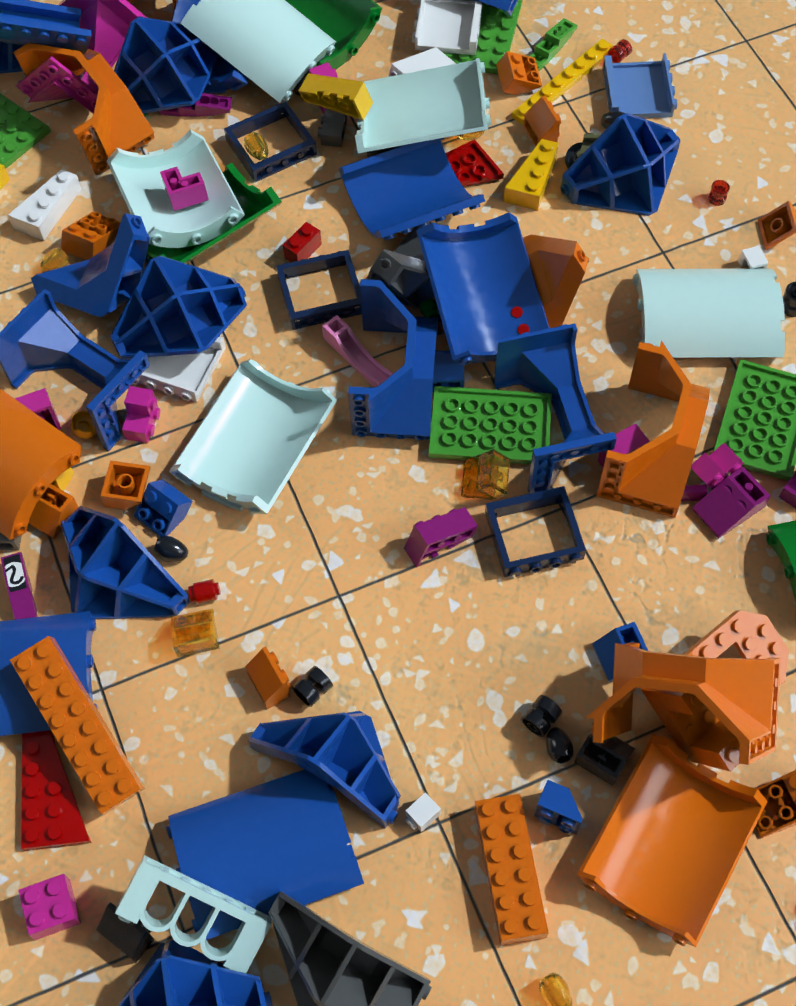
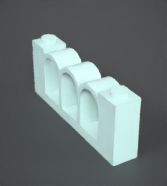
M145 855L141 859L115 911V914L123 922L137 924L140 919L142 924L150 931L163 932L170 929L172 938L179 945L191 947L200 943L202 952L210 960L223 961V966L226 969L247 973L272 925L270 916ZM159 881L183 892L172 914L161 920L152 918L146 911V906ZM189 896L213 906L202 928L194 934L183 933L176 925V921ZM220 910L242 920L237 933L228 946L214 948L208 944L206 936Z

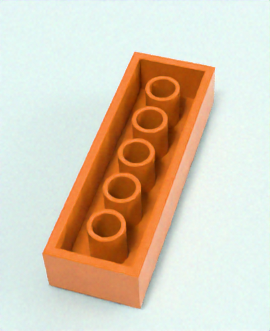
M514 794L475 801V815L500 946L547 938L549 932L521 795Z

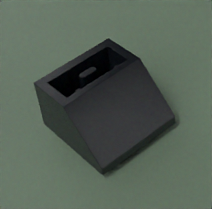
M590 733L578 751L574 763L613 786L635 748L615 736L603 740V743L593 742V735Z
M110 902L96 930L137 963L154 941V938L150 935L152 931L148 930L140 919L137 924L133 922L126 923L120 920L118 915L115 914L117 906Z

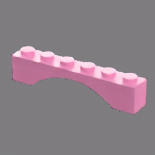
M338 315L322 325L324 339L373 387L379 386L394 374L380 365L366 351L350 327Z

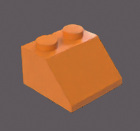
M110 460L100 495L104 506L125 510L141 504L150 466Z

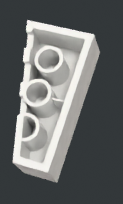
M62 169L8 214L13 229L44 241L81 191L77 175Z

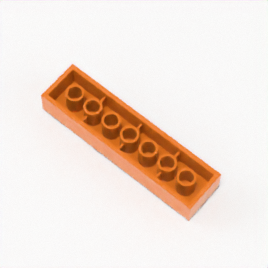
M47 636L10 659V662L101 814L108 813L145 789L55 638Z

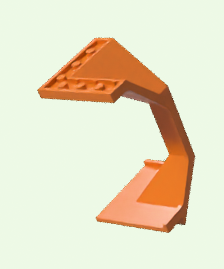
M27 43L13 52L25 76H28L52 56L76 76L86 71L99 87L92 118L73 129L95 175L109 168L107 160L116 148L135 152L138 148L148 144L155 138L153 134L155 132L128 88L99 52L87 49L83 55L80 51L33 43Z
M662 341L660 347L650 343L639 342L628 389L678 401L675 418L669 431L630 454H621L608 450L596 496L676 518L709 402L710 388L691 384Z
M615 643L613 695L586 717L594 719L591 726L593 742L603 743V740L631 731L633 693L640 687L695 695L737 737L740 744L739 764L750 765L776 751L781 658H708L646 651L639 649L640 643Z

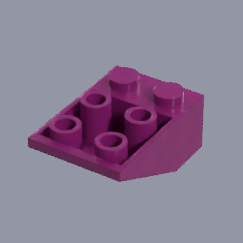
M741 467L725 478L694 505L692 510L719 539L765 508L770 495L744 467Z

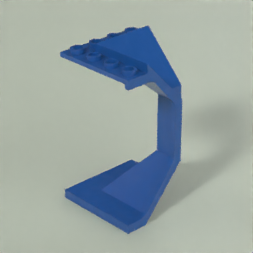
M361 279L360 293L363 331L407 333V343L403 367L382 384L374 388L349 386L348 397L352 435L359 437L376 436L378 438L395 437L397 439L413 438L416 440L430 439L433 375L439 318L413 316L381 280Z
M46 289L37 294L0 332V364L10 385L15 389L34 372L58 369H72L102 389L86 408L103 448L110 451L122 438L116 400L149 367L147 354L140 350L131 360L119 359L83 336L58 310L51 293Z
M575 323L570 325L564 324L550 329L544 328L531 333L525 332L512 337L506 336L497 340L494 371L495 389L522 385L535 393L552 394L551 403L565 440L564 443L533 449L527 487L529 494L551 489L565 460L615 448L617 440L615 433L604 434L595 424L581 385L575 349L577 336Z

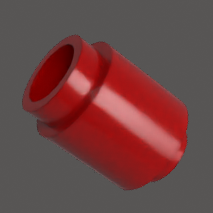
M214 579L193 583L192 586L188 587L192 603L197 602L198 604L217 600V595H221L219 583H215Z

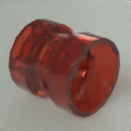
M621 39L615 46L609 49L608 55H611L614 63H620L624 57L632 53V46L627 40Z
M716 180L712 183L708 196L711 204L720 206L726 202L730 189L726 181Z

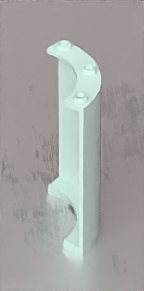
M201 0L197 6L192 5L180 23L279 103L287 102L293 94L292 90L309 69L315 67L319 60L327 55L330 56L335 50L334 45L336 41L285 0Z
M476 58L473 61L364 81L373 104L364 120L357 119V125L360 128L355 135L358 153L488 130V126H491L490 114H487V109H490L489 97H485L482 73H486L484 62H480V58Z
M189 130L170 149L148 152V155H139L138 153L116 148L108 158L107 163L130 213L141 216L147 234L151 237L149 244L166 248L199 245L225 233L245 215L208 144L200 134ZM173 167H178L182 177L200 172L209 200L174 211L164 188L160 172Z
M771 268L636 269V274H633V285H636L639 295L637 307L638 310H641L642 340H639V342L650 343L660 347L662 341L673 358L784 357L785 331H781V321L785 320L780 283L775 282L777 275Z
M254 360L243 361L169 472L187 486L191 487L193 484L202 490V495L220 504L242 511L243 508L250 509L249 512L253 514H267L337 399L325 388L297 386L292 382H286L267 372Z

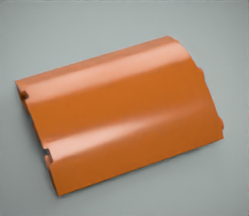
M0 389V533L11 540L27 533L33 509L49 485L67 469L80 463L82 446L2 389Z
M652 735L577 875L584 881L583 885L587 889L596 891L618 908L625 911L624 915L633 921L640 920L672 937V940L681 946L689 944L696 947L768 801L756 788L733 780L726 783L716 778L717 773L704 765H694L687 760L689 755L680 749L670 738Z

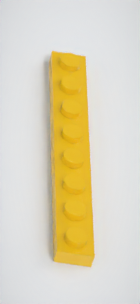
M602 38L512 112L511 117L524 125V114L542 96H546L547 100L553 103L602 63L604 56L614 53L615 46Z

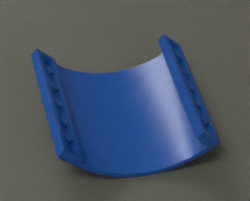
M0 0V42L22 46L27 43L76 50L84 55L90 43L91 30L79 28L81 9L30 0Z
M444 138L402 145L338 168L355 211L372 236L383 238L384 241L395 237V233L401 232V234L411 232L412 227L418 226V228H422L428 225L429 221L434 219L436 222L445 220L446 215L452 213L453 216L462 214L465 208L469 207L470 210L480 207V203L485 202L483 194L470 195L458 180L442 146L441 140H444Z

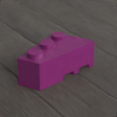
M465 507L458 510L452 509L447 514L436 515L425 522H417L413 526L404 550L415 567L422 565L421 561L430 555L432 558L439 556L437 552L448 546L451 549L472 538L478 525Z

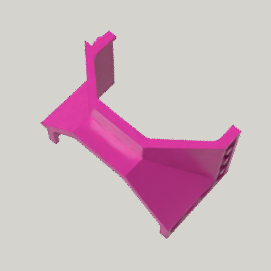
M63 0L59 3L60 6L81 9L79 28L91 30L88 49L99 52L111 68L118 60L131 21L139 16L146 17L127 0ZM52 56L23 80L18 81L16 85L18 89L30 97L28 103L73 97L94 114L99 87L86 71L76 76Z

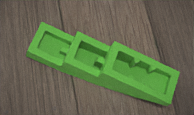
M563 18L546 32L545 38L535 46L534 52L530 55V57L536 59L538 71L548 64L575 32L578 25Z

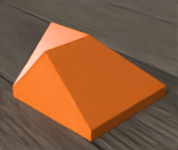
M790 201L785 202L758 219L766 250L796 233V210Z

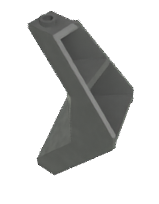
M418 226L412 229L394 252L386 249L381 252L371 267L367 278L368 280H381L388 289H391L392 293H395V297L402 304L412 306L413 308H418L427 299L435 298L416 231L420 229Z
M280 891L268 914L274 926L298 1006H418L421 999L425 1000L432 988L429 986L430 979L380 953L333 925L288 894Z

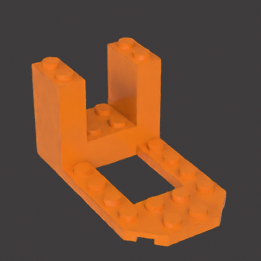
M735 610L683 654L717 658L734 644L744 659L781 658L780 686L785 682L789 650L767 615ZM648 688L641 689L678 747L689 755L687 760L730 772L739 765L740 744L737 737L695 695Z

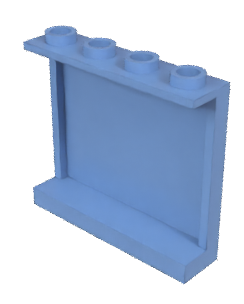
M663 53L662 61L612 63L611 55L604 56L602 69L609 112L621 111L640 118L673 117V112L677 109V99H674L675 87L672 86L673 77L672 73H669L670 60H667L666 53Z

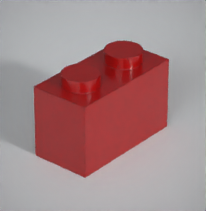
M305 222L283 244L284 259L290 263L308 259L322 245L320 230Z

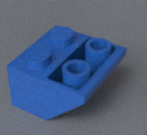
M435 350L432 392H434L435 386L464 388V365L453 361L450 350Z
M164 479L148 483L142 502L138 505L134 517L160 537L168 536L185 519L193 501Z
M635 622L615 628L592 643L609 683L613 682L615 643H640L639 649L648 651Z
M547 780L534 817H537V820L542 824H553L559 827V830L569 835L572 833L577 834L582 822V816L570 789Z

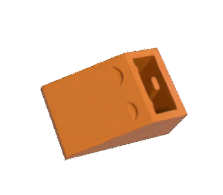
M91 212L62 230L61 250L89 260L110 246L117 236L121 222L114 218L103 216L99 212Z
M796 770L756 788L768 801L755 826L761 838L796 825Z

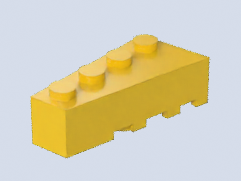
M308 73L298 90L305 102L361 120L365 119L373 104L365 83L362 81Z
M545 139L540 140L506 185L504 202L539 210L557 159L559 143Z

